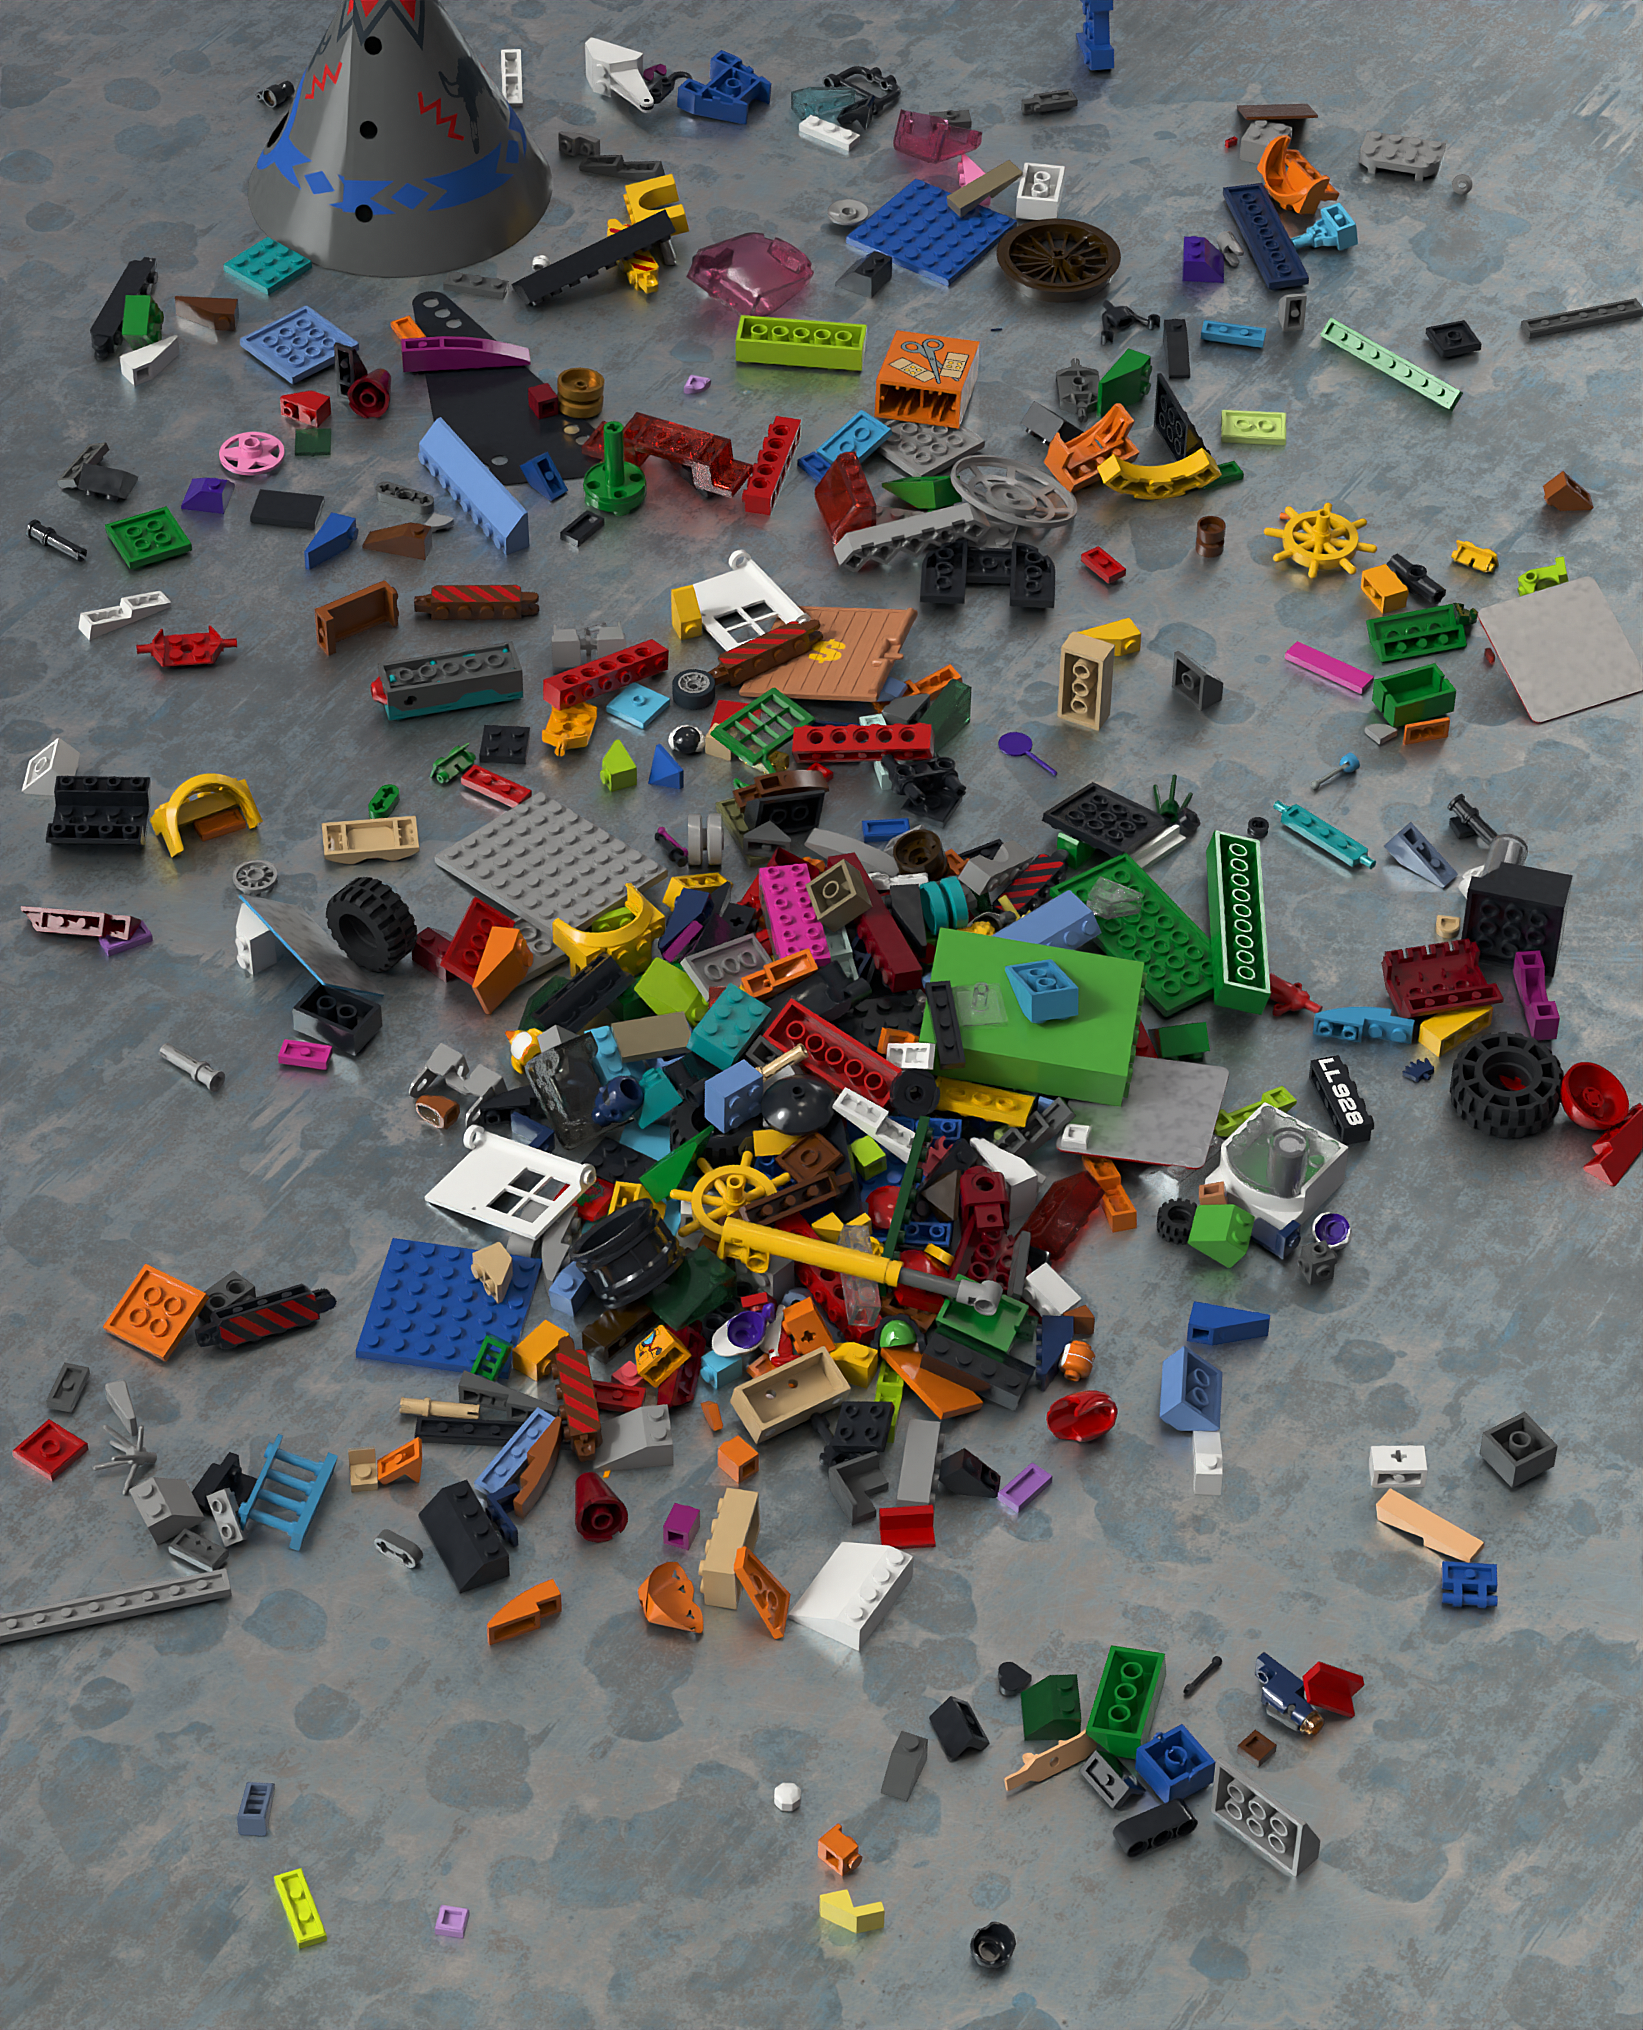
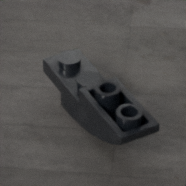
M553 1082L527 1085L501 1093L480 1104L481 1126L511 1124V1114L513 1112L527 1116L530 1119V1115L579 1112L578 1087L553 1089Z

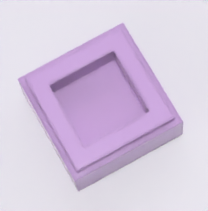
M441 1905L435 1926V1934L464 1938L470 1916L469 1909Z

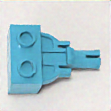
M1340 203L1321 209L1322 219L1318 220L1312 227L1307 228L1306 234L1290 238L1295 250L1310 245L1313 248L1336 246L1340 251L1358 244L1356 223Z

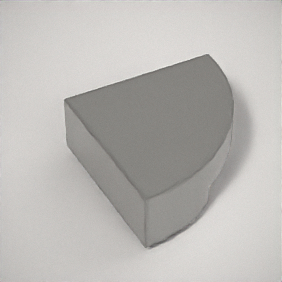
M433 513L425 525L431 526L432 533H435L439 529L445 528L447 530L454 525V518Z
M1372 724L1365 727V734L1379 745L1397 736L1398 730L1386 724Z

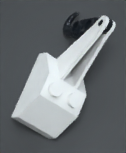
M593 37L585 43L586 77L593 92L608 97L622 96L644 113L652 112L654 104L661 103L674 90L677 79H693L689 73L678 71L672 73L669 77L661 78L648 90L643 80V53Z

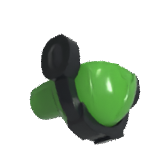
M904 1313L890 1314L880 1320L875 1331L874 1340H871V1348L878 1350V1360H881V1347L918 1342L919 1351L922 1355L928 1345L926 1334L921 1332L920 1327L910 1315Z

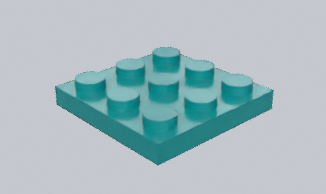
M266 237L224 263L223 267L224 271L262 293L270 295L311 269L312 261L275 240Z

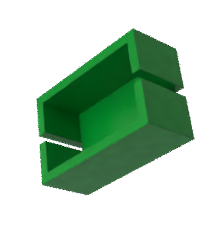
M1436 663L1375 679L1372 701L1381 713L1384 712L1383 716L1388 723L1396 728L1453 712L1457 690L1445 678V675Z
M957 1274L955 1278V1281L961 1282L962 1279L976 1282L961 1274ZM1004 1294L1001 1296L996 1313L989 1316L980 1314L975 1310L974 1306L956 1302V1298L948 1296L949 1300L945 1299L936 1318V1325L938 1327L944 1324L1008 1355L1017 1339V1332H1020L1029 1313L1028 1305Z

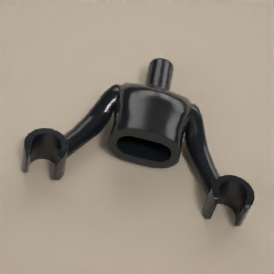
M1105 300L1102 304L1107 310L1102 314V345L1106 344V340L1113 342L1114 333L1110 330L1109 323L1118 330L1130 327L1135 321L1148 325V329H1153V325L1160 327V316L1157 314H1151L1146 319L1134 313L1127 306L1115 307L1109 300Z

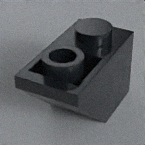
M966 1448L941 1460L939 1481L955 1494L985 1498L998 1497L1001 1476Z

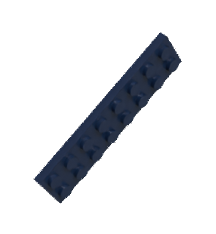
M1263 183L1224 187L1223 196L1268 289L1297 287L1309 284V276Z

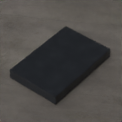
M260 489L250 515V522L315 529L325 499L324 496Z

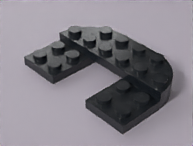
M968 540L946 542L941 544V548L937 551L931 550L923 560L920 602L965 604L966 582L1010 584L1009 606L1054 608L1055 565L1048 555L1043 556L1038 552V548L1025 543L1012 542V549L968 547Z

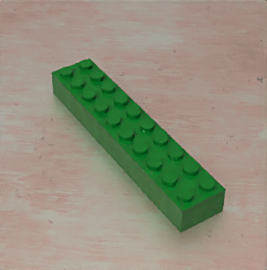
M1215 830L1206 850L1215 1005L1262 1015L1271 991L1260 840Z

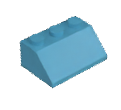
M607 1025L584 1031V1038L586 1039L592 1059L591 1066L595 1075L599 1076L601 1087L607 1085L613 1078L621 1075L629 1076L638 1083L643 1079L642 1075L647 1071L643 1060L622 1063L610 1026Z

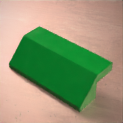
M1453 604L1366 620L1370 643L1381 662L1467 646L1463 624H1456Z

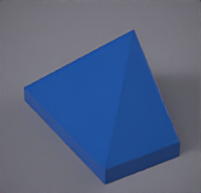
M661 744L656 745L648 784L676 789L684 788V770Z

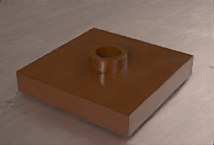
M818 1131L801 1136L775 1158L776 1163L786 1173H789L791 1178L797 1183L824 1172L832 1171L845 1160L844 1156Z

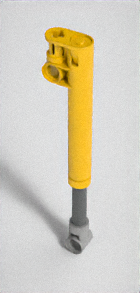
M729 1216L726 1218L722 1230L720 1259L724 1260L727 1256L741 1260V1263L746 1264L748 1269L755 1273H765L768 1270L773 1255L866 1280L882 1284L887 1283V1285L898 1287L900 1283L956 1298V1302L974 1306L977 1312L987 1316L996 1313L1003 1293L1001 1285L994 1281L987 1280L980 1284L962 1279L959 1282L903 1267L904 1263L901 1261H892L882 1256Z

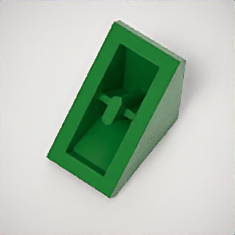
M1059 832L1057 836V849H1066L1069 852V857L1066 861L1068 867L1074 870L1092 855L1096 849L1088 843L1072 838L1062 832Z

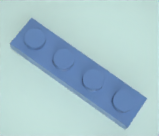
M537 1407L474 1481V1488L485 1495H489L502 1487L509 1486L528 1463L527 1452L555 1417Z

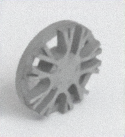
M263 860L244 862L233 872V882L236 889L244 891L245 895L254 893L257 896V894L261 895L263 891H271L278 881L275 866ZM255 865L262 866L261 868H254Z

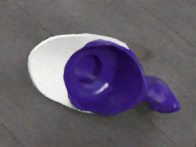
M774 1303L764 1305L762 1312L744 1311L728 1320L713 1335L712 1348L714 1352L724 1357L738 1354L745 1355L760 1346L766 1335V1327L776 1320Z

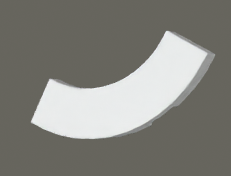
M879 872L868 874L876 890H888L890 885L919 884L920 887V884L929 882L927 873L897 875L894 878H889L888 875Z

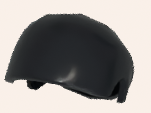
M990 1922L987 1926L977 1929L970 1942L972 1958L981 1967L997 1969L1007 1964L1016 1947L1014 1933L1007 1925L999 1922Z

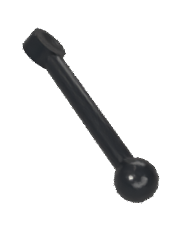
M1219 1656L1213 1657L1212 1663L1191 1684L1185 1686L1183 1693L1188 1696L1191 1695L1194 1688L1215 1667L1221 1666L1222 1658Z

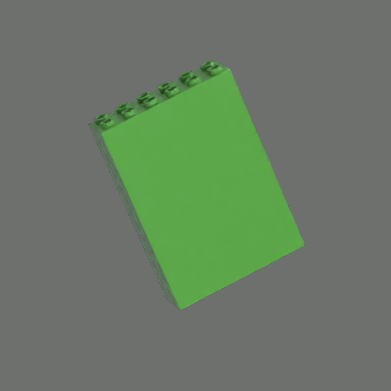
M940 927L930 982L950 980L966 1064L965 1068L940 1070L935 1045L933 1069L925 1070L932 1075L1121 1107L1123 1097L1128 1098L1133 1074L1136 1045L1132 1044H1137L1139 1026L1135 1025H1140L1142 1007L1138 1006L1143 1005L1144 988L1148 974L1143 972L1144 962ZM1052 959L1078 987V1015L1070 1016L1065 1020L1051 1019L1046 1020L1044 1023H1031L1020 1008L1005 972V966ZM926 1000L919 1043L935 1044Z

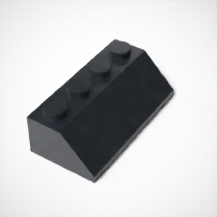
M941 1324L933 1333L923 1352L920 1368L967 1388L1015 1411L1036 1370V1367L944 1324Z
M468 1480L442 1488L418 1514V1517L459 1593L461 1594L510 1576L509 1554Z

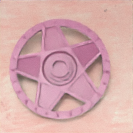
M246 432L235 435L226 440L219 450L221 464L227 470L240 475H260L270 472L282 463L285 456L284 446L281 441L270 434L262 432ZM239 441L238 447L228 448L231 444ZM277 448L280 451L278 458L270 454ZM227 460L238 461L237 467L228 463ZM256 465L265 466L258 469H252Z

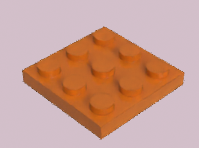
M145 1263L103 1325V1328L106 1332L167 1362L209 1297L206 1293Z

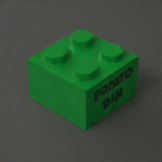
M126 295L122 336L131 349L135 351L161 341L160 325L164 322V314L158 307V304L155 303L151 295Z

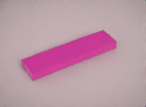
M1299 641L1285 652L1286 660L1360 694L1374 681V676Z

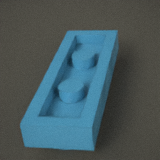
M1204 320L1200 339L1263 348L1267 328Z

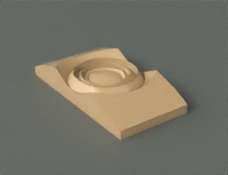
M416 816L322 823L324 857L326 860L351 865L365 859L375 858L393 862L419 852Z

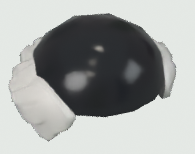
M688 724L681 725V727L678 726L670 733L668 742L671 749H676L684 754L702 752L705 748V735L698 727L689 726Z

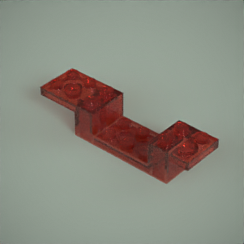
M636 412L624 427L625 462L632 463L640 468L647 458L652 455L692 468L694 487L733 498L753 472L752 464L733 458L731 439ZM602 421L582 445V454L604 460V425L608 422Z

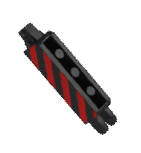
M1057 849L1051 856L1047 854L1038 855L992 903V913L1001 914L1005 912L998 901L1004 895L1008 897L1020 917L1026 915L1029 910L1032 912L1039 908L1045 900L1051 898L1049 895L1050 888L1066 880L1065 871L1068 869L1066 860L1069 857V852L1066 849Z
M304 1284L295 1285L214 1310L210 1316L211 1323L195 1329L196 1341L200 1347L219 1345L222 1349H233L239 1344L248 1341H259L264 1336L274 1333L281 1334L297 1326L310 1325L313 1321L320 1319V1313L334 1309L337 1301L328 1289L321 1288L320 1290L311 1291Z

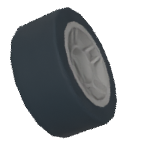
M688 669L680 672L672 681L674 702L688 710H700L708 707L715 699V679L708 672L699 669Z

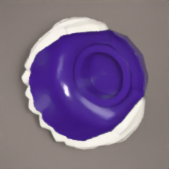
M1325 1212L1320 1214L1312 1225V1235L1315 1241L1325 1240L1330 1249H1342L1351 1241V1228L1348 1221L1342 1215Z

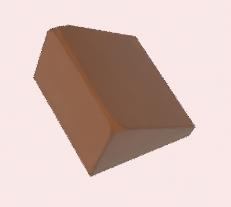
M1086 1305L1063 1313V1316H1073V1334H1094L1095 1317Z

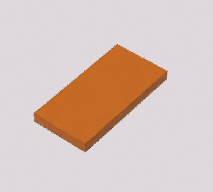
M918 1342L882 1347L881 1357L940 1420L982 1408L983 1401L973 1391L920 1368L923 1354H920Z

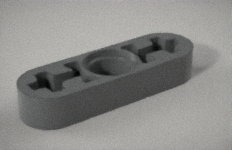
M381 482L376 486V498L380 502L421 515H427L434 511V498L429 494L391 482Z

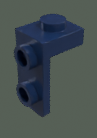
M517 1112L511 1114V1128L514 1133L532 1141L529 1144L530 1147L552 1153L555 1149L554 1130Z
M1257 1218L1254 1221L1250 1239L1284 1259L1299 1246L1301 1224L1292 1220L1283 1229L1279 1230L1262 1218Z
M515 1483L487 1495V1508H485V1513L490 1522H495L502 1539L508 1540L513 1548L518 1546V1530L507 1513L514 1511L513 1500L520 1493V1489Z

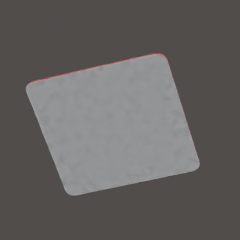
M1585 576L1482 608L1478 612V619L1529 717L1535 723H1543L1643 691V669L1597 582L1592 577Z
M1135 1056L1128 1098L1123 1097L1121 1107L1070 1098L1068 1106L1077 1116L1068 1124L1091 1126V1136L1087 1149L1062 1147L1061 1140L1065 1127L1059 1132L1056 1147L1059 1151L1065 1153L1193 1170L1200 1169L1206 1162L1228 1082L1229 1071L1220 1066Z

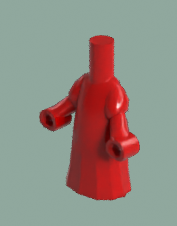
M1272 972L1269 974L1271 991L1269 999L1281 1003L1274 1005L1272 1011L1274 1016L1279 1017L1289 1010L1297 1011L1303 1008L1313 1013L1322 1011L1323 1006L1310 1000L1308 992L1302 990L1301 983L1297 982L1293 985Z

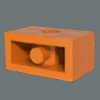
M811 1296L782 1310L785 1320L781 1321L788 1336L791 1334L794 1336L795 1340L792 1342L798 1355L808 1354L822 1346H825L828 1352L836 1349L832 1334Z

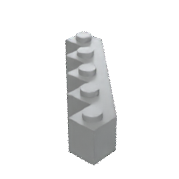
M963 503L846 533L833 550L839 566L857 573L869 558L887 565L900 550L917 558L930 543L941 547V544L953 542L960 535L978 542L990 529V525L984 511L972 504Z

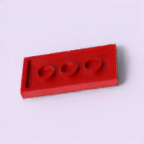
M474 897L440 966L473 985L492 926L513 928L515 921L479 898Z

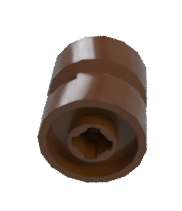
M1205 516L1199 519L1195 545L1196 552L1199 555L1214 558L1223 553L1226 524L1223 519L1216 516Z

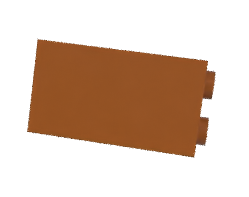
M383 580L314 609L317 644L330 656L336 653V643L384 622H389L393 627L398 626L399 610L397 608L398 593L396 589Z

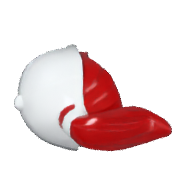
M784 1305L777 1307L776 1320L766 1327L764 1341L759 1346L764 1353L769 1354L771 1364L777 1368L801 1357L793 1354L791 1339L785 1332L781 1322L783 1321L784 1314L782 1310L785 1309Z

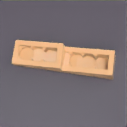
M1391 1488L1376 1504L1377 1519L1379 1521L1422 1537L1426 1547L1467 1563H1472L1484 1548L1483 1541Z

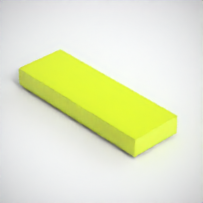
M302 1868L274 1876L276 1888L299 1949L327 1941V1934Z

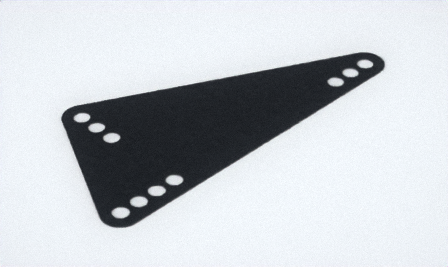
M435 291L423 292L418 294L412 301L415 322L426 337L451 336L495 340L443 293ZM428 299H435L439 302L435 307H427L423 303ZM445 309L450 312V315L441 318L437 317L435 312ZM450 320H459L462 323L457 328H451L446 325ZM524 365L424 371L433 421L435 422L437 418L441 417L479 460L489 466V471L502 485L528 483L520 465L546 452L549 453L563 480L584 478L586 472L591 467L599 464L604 459V452L599 456H592L588 453V450L593 447H599L604 451V436L585 419L570 417L559 410L557 415L543 419L537 418L529 406L528 388L544 383ZM573 425L577 426L580 430L575 434H568L564 432V428ZM586 436L592 441L587 445H580L576 442V439ZM502 456L507 458L508 461L503 465H496L492 463V459Z

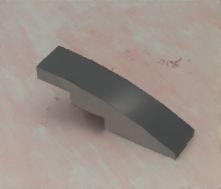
M1058 1097L1042 1114L1035 1111L1028 1118L1025 1127H1011L995 1145L1008 1153L1024 1159L1054 1137L1077 1115L1062 1098Z

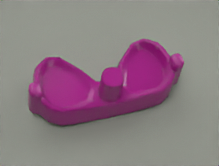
M658 64L645 69L643 78L646 81H651L654 72L665 76L667 73L666 66Z

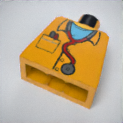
M659 1325L656 1329H650L646 1333V1338L635 1348L637 1372L655 1388L692 1356L683 1343L663 1325Z

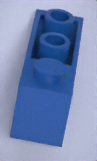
M1194 1301L1188 1323L1187 1341L1213 1346L1265 1337L1269 1333L1270 1315Z

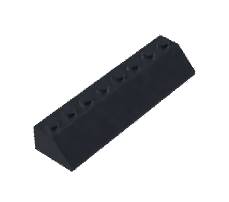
M664 209L514 282L511 286L526 305L532 302L533 306L545 301L544 296L551 294L553 297L563 292L562 287L566 285L572 288L580 284V278L587 276L590 279L598 275V270L603 267L608 270L617 266L616 261L621 258L627 261L636 256L634 252L640 249L642 252L653 248L652 243L658 240L662 244L672 239L671 234L675 233L676 230Z

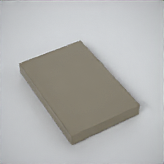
M684 1011L611 1023L612 1033L622 1063L691 1052L686 1047L691 1032Z

